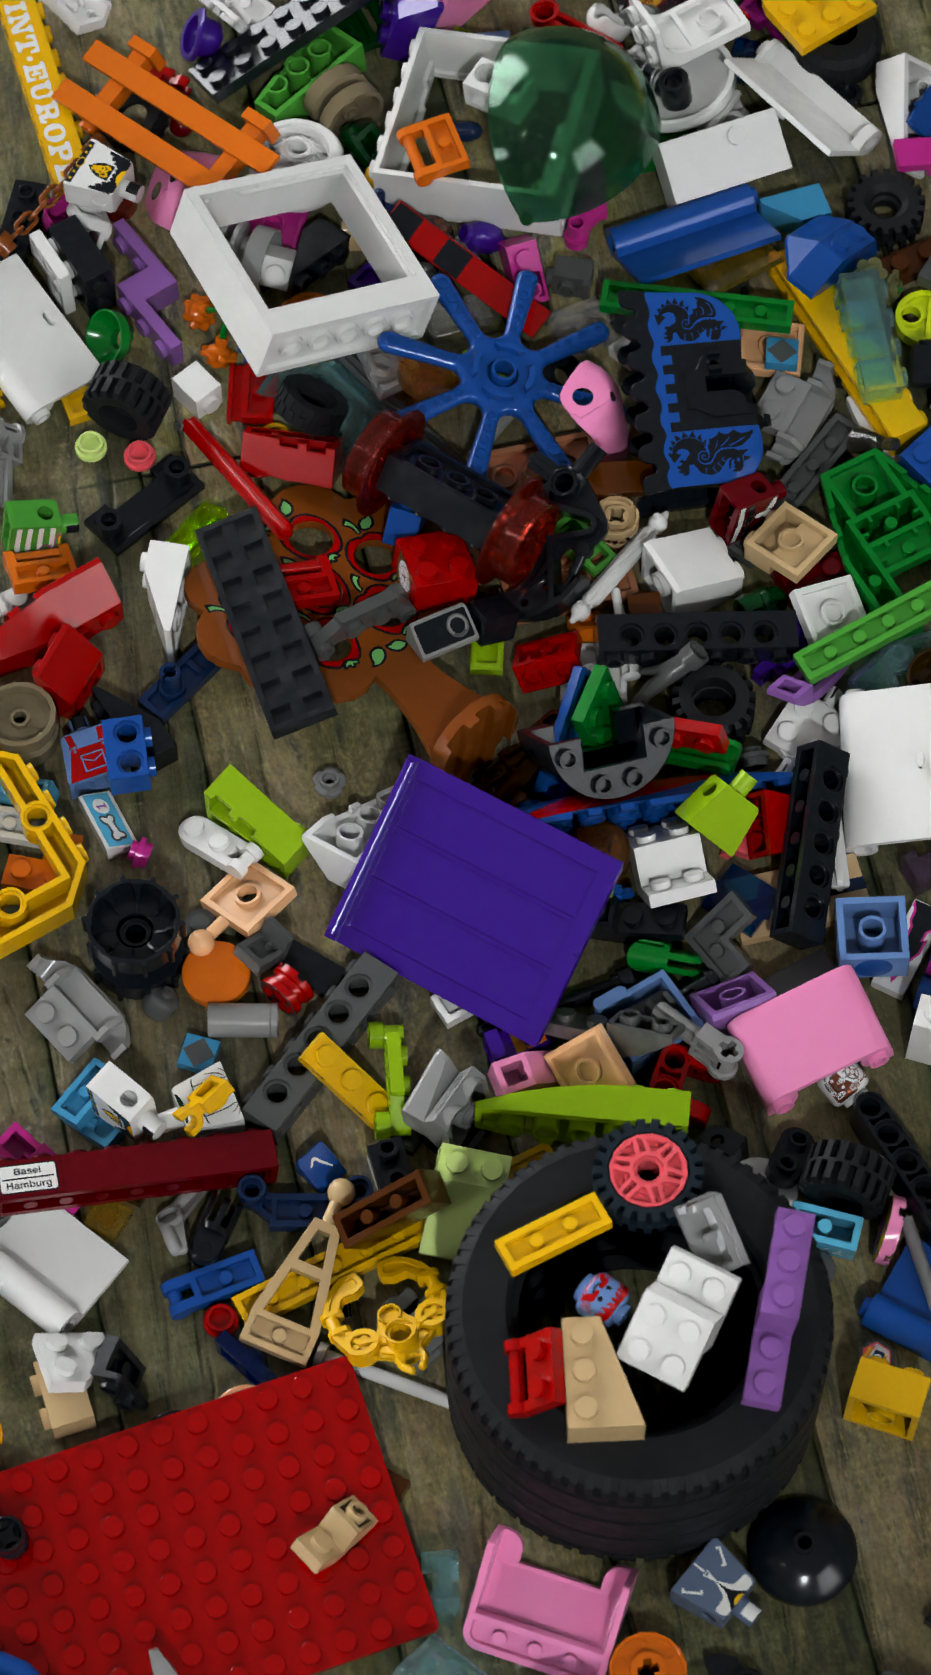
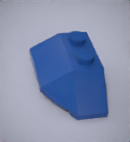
M818 215L787 235L784 240L785 257L788 267L786 272L787 280L807 297L813 299L856 270L859 260L864 259L867 261L875 257L878 253L876 239L867 233L864 227L852 220Z

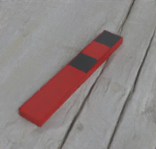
M400 200L389 216L408 246L507 320L515 285ZM534 299L532 300L523 328V332L532 339L535 338L552 315L548 309Z

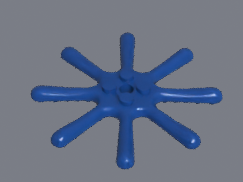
M523 270L518 273L505 332L498 338H490L480 330L447 275L439 273L432 276L430 280L440 295L438 301L468 341L469 349L465 353L456 354L391 331H384L378 336L377 344L381 351L448 369L454 372L460 380L459 385L454 389L394 412L391 416L393 428L398 432H407L460 404H472L481 411L482 418L466 463L467 467L485 477L487 476L498 420L503 416H512L518 419L523 424L538 451L542 452L558 466L567 464L573 466L567 455L535 413L534 403L538 400H549L562 404L560 393L563 386L549 382L543 375L544 367L604 343L610 336L608 327L602 322H594L541 350H530L522 344L521 334L538 285V277L534 272ZM576 390L572 398L578 405H588L593 400V394Z

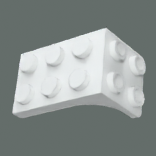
M628 0L630 6L626 8L627 14L634 24L631 33L635 42L639 46L644 45L645 53L652 65L657 64L658 67H661V70L679 67L751 31L749 20L734 0H688L668 11L655 15H649L639 0Z

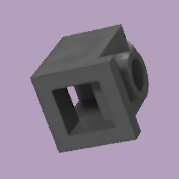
M557 255L555 266L548 267L546 285L552 286L553 294H559L567 298H582V304H588L594 278V260Z

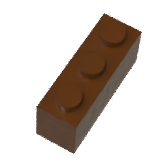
M417 1169L334 1214L332 1217L345 1249L367 1250L452 1204L439 1171Z

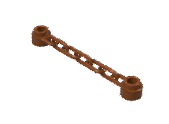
M98 131L91 137L109 147L105 143L106 139ZM90 140L80 149L82 152L84 151ZM79 158L73 159L64 169V179L59 185L51 184L42 192L38 200L40 205L34 211H25L15 221V232L12 235L6 230L0 235L1 257L5 259L16 248L17 244L13 240L18 235H27L37 225L39 221L37 214L43 208L51 209L62 198L63 182ZM54 189L52 193L54 195L58 193L53 201L48 204V198L43 201L44 197ZM30 215L28 220L32 221L34 219V221L26 230L22 231L25 226L20 225L19 227V224Z

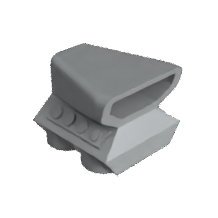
M438 1048L401 1110L404 1123L428 1137L438 1149L442 1142L461 1146L468 1135L470 1127L475 1123V1102L490 1098L486 1076L474 1066L459 1072L449 1056Z

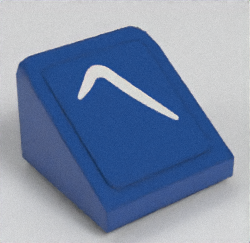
M319 1141L296 1162L297 1173L318 1193H325L332 1181L341 1178L347 1173L346 1169L322 1141Z

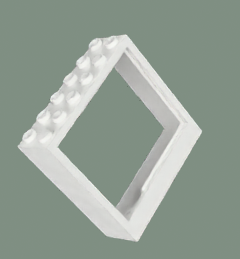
M419 27L416 39H412L410 42L408 63L404 62L402 66L400 87L396 86L394 90L392 111H388L386 114L385 133L378 138L376 160L372 159L369 166V178L373 179L374 182L373 190L387 213H391L401 200L422 217L439 216L446 221L466 224L473 221H481L502 229L562 236L605 93L601 50ZM484 57L492 61H499L506 67L516 71L528 73L536 78L537 90L569 94V108L565 122L557 126L538 189L450 177H441L433 180L428 186L419 187L413 177L414 173L406 172L410 160L404 146L399 144L396 133L405 126L423 121L426 113L425 105L434 77L464 81L480 58Z
M351 154L338 157L332 156L324 160L310 163L304 162L296 166L276 168L272 171L248 174L244 177L220 180L216 183L184 189L170 230L171 236L257 377L379 348L377 338L384 331H391L412 339L422 338L440 297ZM332 203L382 283L268 309L219 227Z

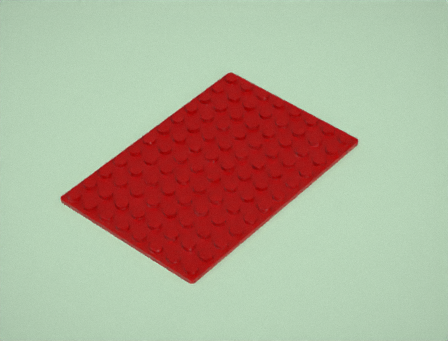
M346 1356L0 1472V1517L13 1516L18 1519L27 1531L30 1540L26 1553L19 1559L11 1561L0 1557V1651L30 1662L42 1675H153L149 1649L158 1648L179 1675H315L434 1634L439 1629V1622L353 1366ZM354 1495L367 1506L378 1522L336 1563L315 1574L290 1547L298 1537L319 1526L332 1506Z

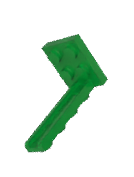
M594 665L571 718L583 748L613 742L610 709L624 706L607 666ZM728 739L730 743L726 754L715 752L705 754L697 749L685 747L679 749L671 748L665 763L732 776L743 747L740 742Z

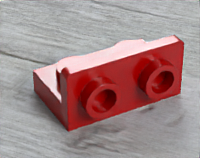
M578 630L516 645L512 669L523 693L534 692L569 682L573 667L582 666L580 653L583 640Z

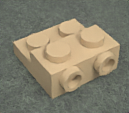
M785 501L777 510H771L768 513L764 523L756 531L752 530L746 536L743 543L744 559L769 575L776 570L797 584L837 543L838 534Z

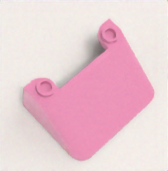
M498 1524L488 1540L464 1623L463 1637L465 1642L477 1651L549 1675H606L639 1570L626 1565L614 1566L607 1571L602 1585L599 1587L521 1561L524 1551L522 1536L515 1529Z

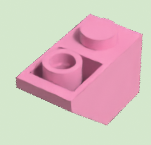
M553 1050L522 1052L491 1063L487 1075L495 1095L501 1096L515 1092L559 1086L543 1058L544 1055Z

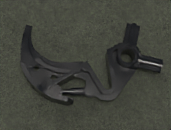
M593 442L589 444L572 467L568 464L558 466L540 451H537L535 455L532 453L528 458L530 461L527 467L546 481L544 484V505L555 514L589 523L591 526L584 530L545 535L546 542H544L532 572L519 586L512 591L502 594L520 612L518 622H538L558 617L571 609L590 588V578L584 573L580 576L578 575L585 560L593 555L594 545L604 540L609 529L608 519L590 482L587 480L607 454ZM573 481L572 488L569 491L563 492L564 486L568 482ZM571 549L576 553V556L568 571L569 575L566 582L562 583L561 558ZM546 585H548V590H544ZM477 589L475 600L494 595L484 593ZM528 600V604L523 606V601Z

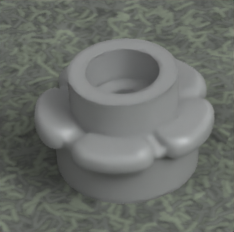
M326 767L324 771H318L314 775V789L325 799L337 798L342 793L343 787L346 786V777L343 773H339L337 768ZM327 780L333 781L331 784L326 783Z

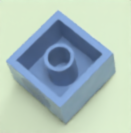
M905 896L835 898L833 919L837 967L851 965L858 978L907 976L910 952Z

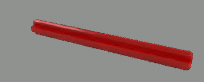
M194 416L183 421V431L246 503L251 508L256 506L261 520L279 540L292 537L293 525L200 420Z

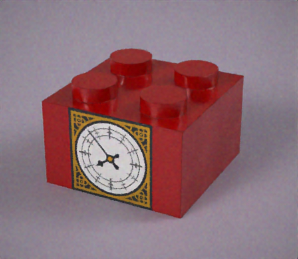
M444 531L396 539L392 567L399 583L408 593V599L416 608L417 613L448 608L461 602L469 604V601L475 600L479 574L462 538Z

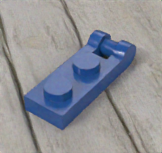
M254 1249L170 1279L162 1283L160 1289L163 1297L168 1298L171 1305L168 1310L172 1320H181L195 1311L228 1300L266 1279ZM191 1288L193 1296L183 1299L181 1293Z

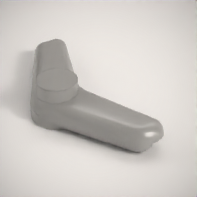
M208 1191L180 1194L170 1206L162 1209L157 1214L155 1222L172 1256H181L188 1252L187 1225L185 1220Z

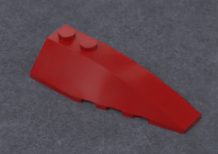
M99 557L41 588L32 595L35 601L21 611L18 607H15L7 613L9 619L0 625V677L34 666L39 658L43 659L47 652V645L51 635L54 632L58 633L64 622L70 624L89 641L94 635L103 630L114 628L124 619L122 602Z

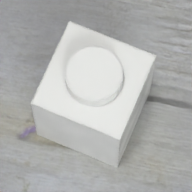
M269 244L261 269L260 285L287 291L297 250Z
M197 361L171 378L173 396L198 419H201L206 414L215 412L223 402L221 384Z

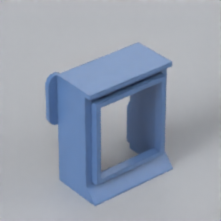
M664 969L629 989H626L624 986H617L593 1001V1015H603L610 1020L620 1010L629 1009L661 990L662 992L668 991L675 1000V1007L682 1015L700 1028L704 1025L703 1020L697 1016ZM678 1037L673 1043L683 1045L686 1042ZM662 1049L622 1059L633 1076L640 1069L657 1060Z

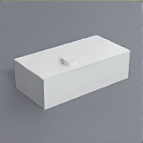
M775 107L649 147L667 207L793 168Z

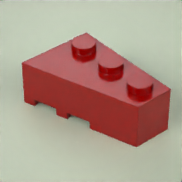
M247 426L243 431L240 467L252 477L264 478L271 476L284 481H296L332 489L341 473L344 438L335 436L317 437L316 435L302 432Z

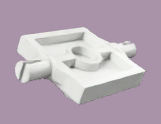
M833 686L823 700L818 699L806 706H798L789 702L786 704L762 743L777 752L783 759L775 772H791L793 770L797 746L822 740L840 748L839 712L834 708L839 697L842 696V691L839 688L834 694L836 687Z

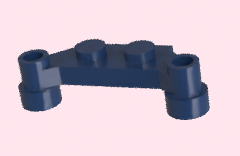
M253 1174L244 1176L239 1181L237 1187L239 1199L245 1208L255 1212L269 1224L271 1232H305L314 1217L322 1220L330 1202L327 1193H269L266 1190L264 1180L260 1176ZM355 1175L348 1179L355 1187V1196H363L355 1197L342 1210L373 1194V1185L367 1177ZM251 1194H256L255 1197H249Z

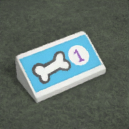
M105 791L79 796V807L108 861L128 852L133 840H137L111 792Z

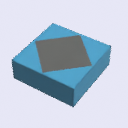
M767 337L764 369L796 372L799 340Z
M187 1033L177 1061V1068L199 1073L215 1064L221 1048V1041Z

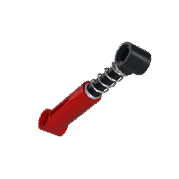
M540 0L530 8L529 14L532 26L540 27L545 32L553 33L552 42L562 45L600 49L603 69L607 71L618 69L621 75H629L632 81H640L644 87L650 86L651 90L661 97L663 106L667 110L681 111L692 103L693 96L690 81L684 69L671 67L661 70V67H652L649 61L644 63L638 55L633 57L629 55V50L624 51V46L619 41L560 11L558 3L554 0Z

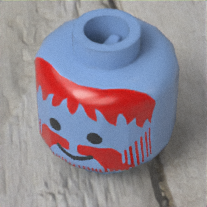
M605 1272L598 1273L595 1276L592 1274L587 1275L573 1296L577 1301L576 1311L582 1317L600 1316L605 1329L614 1323L620 1326L632 1310V1307L628 1305L630 1299L629 1289Z

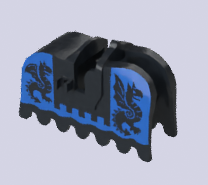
M620 290L618 293L619 305L625 310H632L636 313V315L614 316L612 319L614 331L618 335H623L626 339L630 340L628 345L622 346L618 350V362L635 371L633 375L625 377L621 382L622 392L632 396V399L638 402L637 405L626 410L625 420L630 426H635L642 433L630 441L629 451L632 455L639 457L640 461L644 464L654 465L655 473L647 476L643 482V492L645 495L650 496L638 502L640 518L654 515V513L661 514L664 511L675 512L713 507L721 485L757 472L763 454L761 430L763 427L771 425L770 414L764 413L763 409L757 404H748L745 398L755 387V375L747 366L746 359H741V334L738 322L732 311L720 300L702 293Z

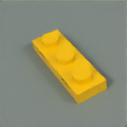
M324 1032L319 1033L297 1059L372 1130H374V1113L388 1112L387 1091Z
M592 1192L494 1240V1244L509 1273L514 1277L611 1229L612 1220L596 1193Z

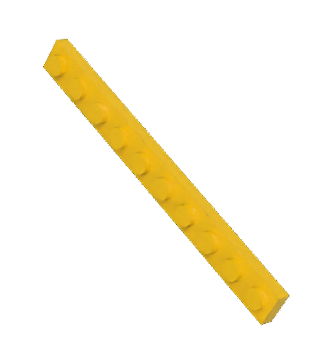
M541 1143L512 1157L508 1178L512 1180L515 1172L521 1168L524 1169L532 1160L539 1161L543 1154L554 1152L551 1146ZM425 1218L367 1250L345 1249L343 1243L338 1244L329 1291L335 1282L342 1277L352 1273L360 1277L376 1269L377 1262L392 1256H402L418 1248ZM326 1251L304 1262L323 1269ZM290 1272L265 1310L282 1316L316 1299L319 1283ZM272 1278L231 1297L232 1303L244 1325L254 1303Z

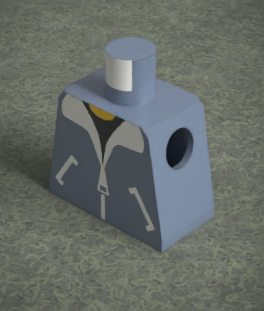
M717 1538L712 1539L670 1591L669 1600L721 1629L733 1615L750 1628L763 1612V1609L748 1598L754 1590L755 1579Z

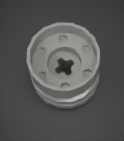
M249 221L219 227L259 294H264L269 288L260 285L264 257L269 244L282 246L281 231L260 224L251 233Z

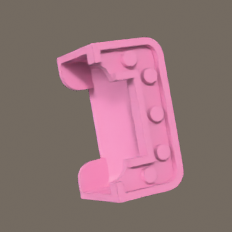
M843 965L738 1015L727 1025L728 1035L737 1038L743 1044L744 1055L740 1063L768 1116L775 1113L780 1115L790 1111L795 1106L794 1102L798 1098V1091L859 1061L862 1066H870L872 1069L878 1068L886 1064L890 1057L894 1056L893 1048L851 965Z

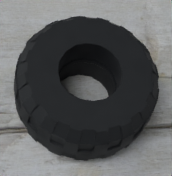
M873 15L829 40L841 41L845 45L837 46L826 42L802 56L790 43V52L794 54L799 65L807 72L819 76L833 88L838 84L846 86L853 82H862L873 73L881 55L882 29L878 19Z

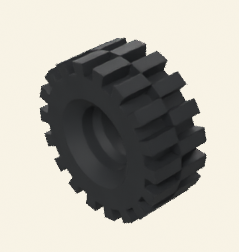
M877 169L870 171L869 178L864 173L859 176L858 183L854 181L851 185V190L848 191L845 219L852 220L864 227L867 233L876 239L878 251H880V246H886V252L893 251L894 245L902 249L906 247V241L912 243L916 238V234L919 235L926 207L925 195H921L922 188L919 184L914 186L915 179L909 176L905 180L901 171L897 170L896 175L890 174V169H884L883 174H878ZM881 206L889 207L896 211L897 215L889 218L880 217L873 212V209Z

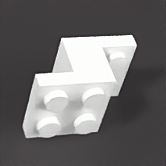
M672 816L661 820V824L648 827L647 824L635 825L628 828L627 833L619 834L622 848L630 857L637 894L650 908L717 892L715 879L707 872L700 833L685 820L681 819V817Z
M672 1246L657 1280L646 1288L617 1351V1358L684 1392L689 1386L702 1355L712 1347L742 1282V1278L680 1247Z

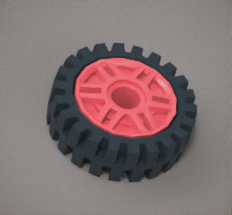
M645 1119L636 1120V1124L632 1126L630 1122L624 1123L621 1126V1130L618 1131L615 1128L609 1133L608 1139L604 1138L600 1144L599 1151L595 1155L592 1169L593 1191L596 1193L609 1217L612 1216L614 1218V1223L620 1227L626 1224L628 1225V1230L636 1232L637 1228L643 1229V1234H652L653 1229H658L659 1233L667 1231L670 1225L673 1228L680 1225L673 1208L700 1196L703 1189L704 1167L701 1153L697 1152V1145L693 1140H688V1134L682 1129L679 1132L675 1131V1125L667 1122L666 1126L660 1125V1120L652 1119L651 1124H645ZM649 1171L654 1173L657 1178L652 1181H646L640 1178L639 1174Z

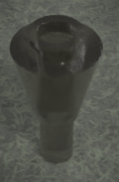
M857 426L849 433L847 447L849 453L855 458L873 448H878L880 451H897L900 448V440L898 438L884 437L865 427Z

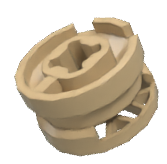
M609 496L600 501L609 524L608 534L603 541L611 548L625 547L629 542L625 538L629 537L631 540L639 530V510L633 505L634 502L627 497ZM612 540H618L617 544H613Z

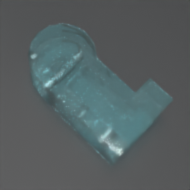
M458 1549L421 1551L422 1574L432 1573L433 1591L430 1594V1599L438 1622L442 1625L451 1624L457 1620L461 1610Z

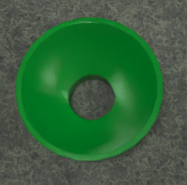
M106 308L96 311L90 318L86 328L85 345L100 365L105 361H122L131 350L133 332L123 314ZM119 332H120V334H121V339H120V345H119V347H118V345H117V337H118V334H119Z

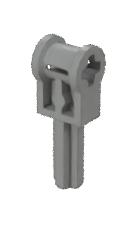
M0 417V508H4L5 501H13V468L23 464V442L26 435L23 425L7 423L2 417Z
M659 1002L651 1013L652 1017H669L673 1022L685 1024V1031L679 1038L690 1045L688 1054L706 1066L708 1073L713 1078L725 1081L735 1076L738 1070V1062L741 1061L744 1055L743 1044L737 1038L725 1036L707 1022L700 1028L666 1002ZM731 1047L734 1048L732 1054L729 1053L730 1050H731ZM718 1062L721 1063L719 1070L717 1069Z

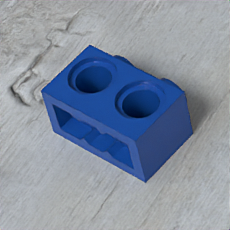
M142 715L101 720L111 794L118 795L152 790L151 777L157 776L154 756L148 757L147 747H153L150 726L144 727ZM126 737H133V738H135V739H134L133 741H131V742H122V741H121V740H123V739L126 738ZM129 767H138V768H139V769H138L137 771H135V772H126V771H125V770H126L127 768H129Z

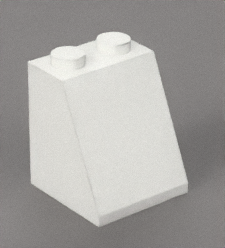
M710 527L648 540L643 543L640 577L650 592H660L664 613L704 612L742 593V584L745 578L744 571L737 561H732L728 555V549L724 540L720 536L716 537Z

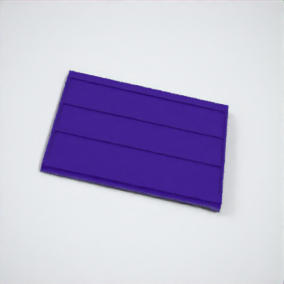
M409 754L324 936L361 955L367 952L397 971L400 976L518 1039L537 1047L618 881L624 862Z

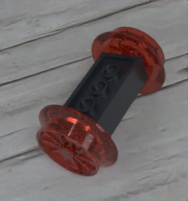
M386 409L376 415L356 441L347 459L342 476L343 489L357 497L356 507L358 513L363 516H370L381 509L388 500L402 503L412 509L416 516L433 521L440 525V529L444 532L459 536L466 540L470 547L481 551L475 570V578L478 583L486 585L496 578L510 586L520 583L535 566L544 542H546L545 535L553 534L558 520V505L543 497V482L538 478H533L522 485L514 494L422 441L426 420L425 415L421 411L413 410L401 416L390 409Z

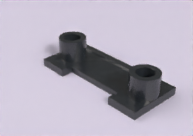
M170 453L150 469V474L155 480L117 509L109 508L106 504L84 520V525L117 557L205 489V485L190 472L189 462L186 458L178 455L173 456Z

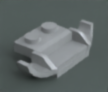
M819 358L812 378L808 377L807 381L776 370L757 404L763 409L764 413L771 416V425L763 427L762 431L776 436L775 444L770 451L767 450L765 459L781 465L794 463L822 430L834 408L836 390L834 385V363Z
M37 954L27 964L30 971L34 972L45 982L44 986L48 990L25 1013V1016L68 1062L73 1064L95 1041L102 1043L110 1052V1056L114 1061H117L130 1046V1031L125 1019L126 1015L83 969L75 965L41 954Z

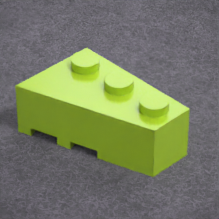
M231 764L204 791L207 819L248 843L253 842L258 845L264 853V856L259 861L285 880L310 854L302 841V835L307 829L300 823L294 822Z

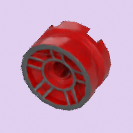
M279 963L273 969V975L266 976L260 982V986L272 1003H278L279 1009L282 1012L294 1017L301 1010V1005L303 1003L307 1004L314 997V992L306 980L302 982L297 976L299 973L287 964L283 966L282 963Z

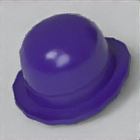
M205 7L195 10L183 27L180 37V52L186 62H193L197 57H208L219 50L222 45L223 29L218 21L206 15Z

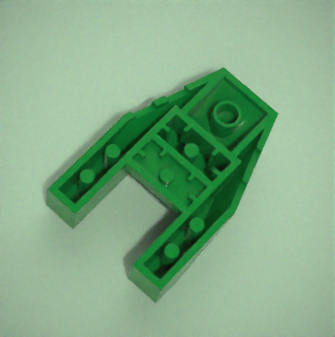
M873 448L820 474V481L833 530L838 534L837 545L842 564L847 575L851 574L866 614L904 595L893 580V577L931 559V488L926 484L920 485L908 476L906 469L878 448ZM924 625L885 645L891 657L893 658L919 645Z

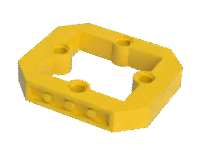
M1 750L0 785L20 816L25 838L30 843L39 846L57 878L27 894H24L15 887H7L0 890V959L75 919L88 878L86 862L90 861L82 844L78 843L75 845L70 835L73 832L64 816L58 818L53 808L56 807V804L47 789L41 791L36 783L40 779L31 763L25 765L19 754ZM34 820H46V823L42 826L31 825ZM11 905L20 907L18 911L12 914L4 912Z

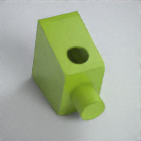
M743 769L740 770L729 785L717 775H712L674 812L733 857L759 813V808L745 798L758 781Z

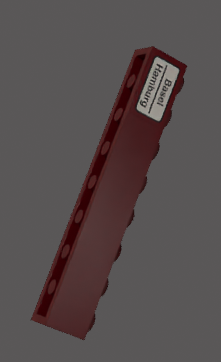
M249 1128L243 1132L232 1134L216 1132L207 1137L191 1138L182 1136L167 1142L144 1141L134 1146L121 1147L119 1145H110L102 1150L86 1151L76 1149L61 1155L38 1154L28 1159H0V1217L238 1187L239 1181L244 1176L251 1174L260 1176L265 1184L275 1183L279 1164L272 1129Z

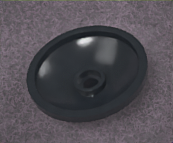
M806 1497L781 1500L760 1514L749 1533L747 1560L750 1571L757 1584L768 1595L782 1603L798 1607H810L828 1602L846 1588L856 1569L858 1547L850 1524L839 1511L820 1500ZM801 1539L808 1540L811 1547L801 1549L797 1542Z

